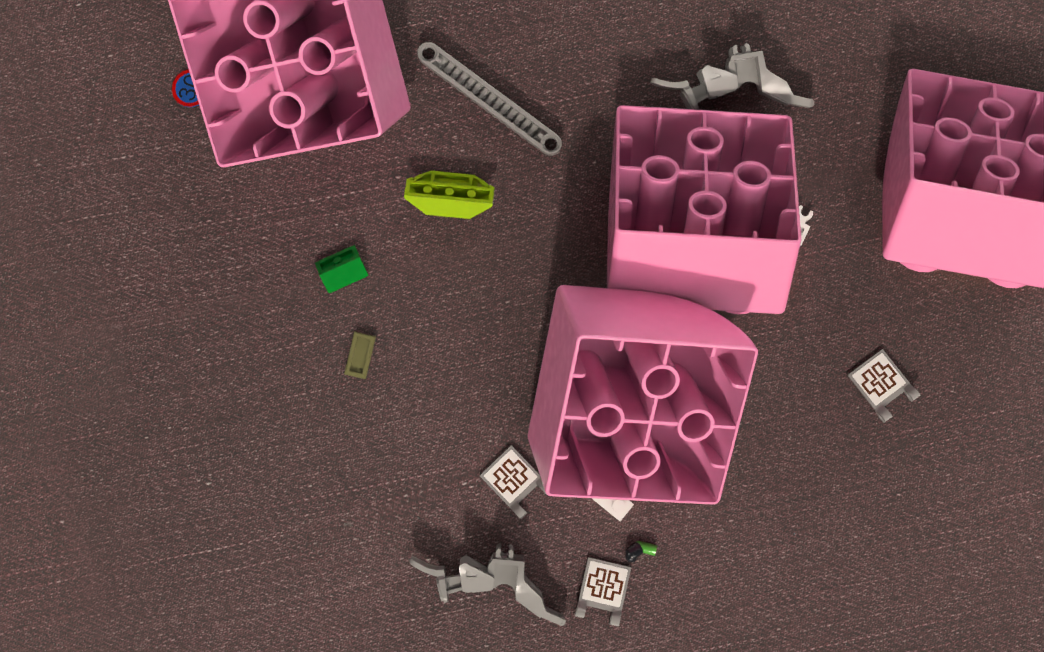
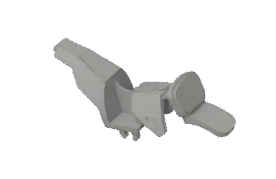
M748 43L740 47L741 53L737 51V45L728 50L729 58L726 59L725 70L708 65L700 69L696 74L700 85L694 88L689 86L687 80L668 82L651 78L650 81L652 85L657 87L681 90L680 97L687 109L699 110L698 102L705 98L715 99L736 91L745 82H753L756 84L759 94L786 106L793 105L805 108L814 106L813 99L793 95L787 81L766 68L763 51L751 52Z
M501 543L497 544L496 553L493 552L488 567L464 555L460 558L459 574L446 576L445 566L431 565L414 556H411L409 559V563L415 568L427 574L437 576L436 583L440 599L444 603L449 602V594L461 590L466 593L491 591L501 584H508L515 591V600L536 616L560 626L566 623L564 615L545 606L541 590L524 573V555L514 554L512 544H509V551L507 553L501 551Z

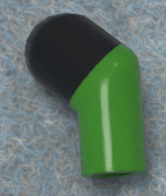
M636 541L627 547L625 559L628 562H635L636 558L643 553L655 556L657 545Z

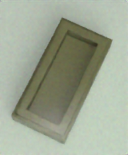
M354 332L345 375L362 379L367 378L376 336Z

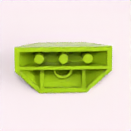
M428 171L406 180L404 198L425 215L471 219L493 206L495 187L488 185L484 180L472 174Z

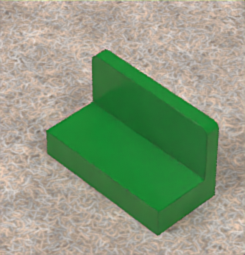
M355 245L315 262L319 276L328 293H332L368 276Z

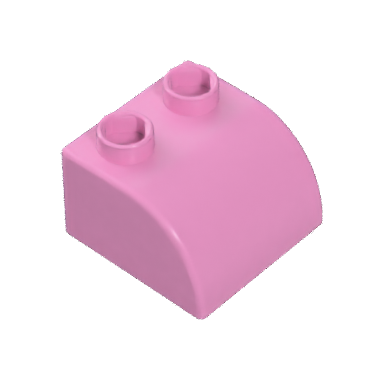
M168 0L215 159L220 167H229L381 136L410 110V102L383 0Z
M918 69L908 70L892 126L884 170L882 250L885 259L900 262L908 269L917 272H931L940 269L988 278L993 283L1006 288H1019L1025 285L1044 288V92Z
M629 105L618 106L615 118L609 194L607 288L667 294L689 300L710 310L726 311L733 314H747L750 312L782 314L786 308L801 244L792 118L788 115Z
M560 285L556 290L528 430V440L546 494L558 497L717 504L723 491L758 355V349L752 340L740 328L720 314L679 297L648 291Z

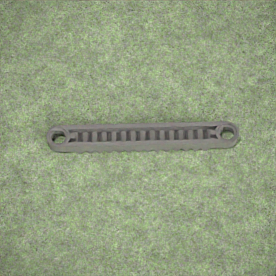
M425 42L419 46L418 58L420 62L436 73L437 76L448 82L452 87H455L459 92L470 98L479 107L490 113L494 118H497L542 153L553 156L560 152L562 141L555 132L436 44ZM431 48L434 50L435 55L432 59H425L422 56L425 49ZM552 138L556 140L557 147L554 150H548L544 144L547 139Z

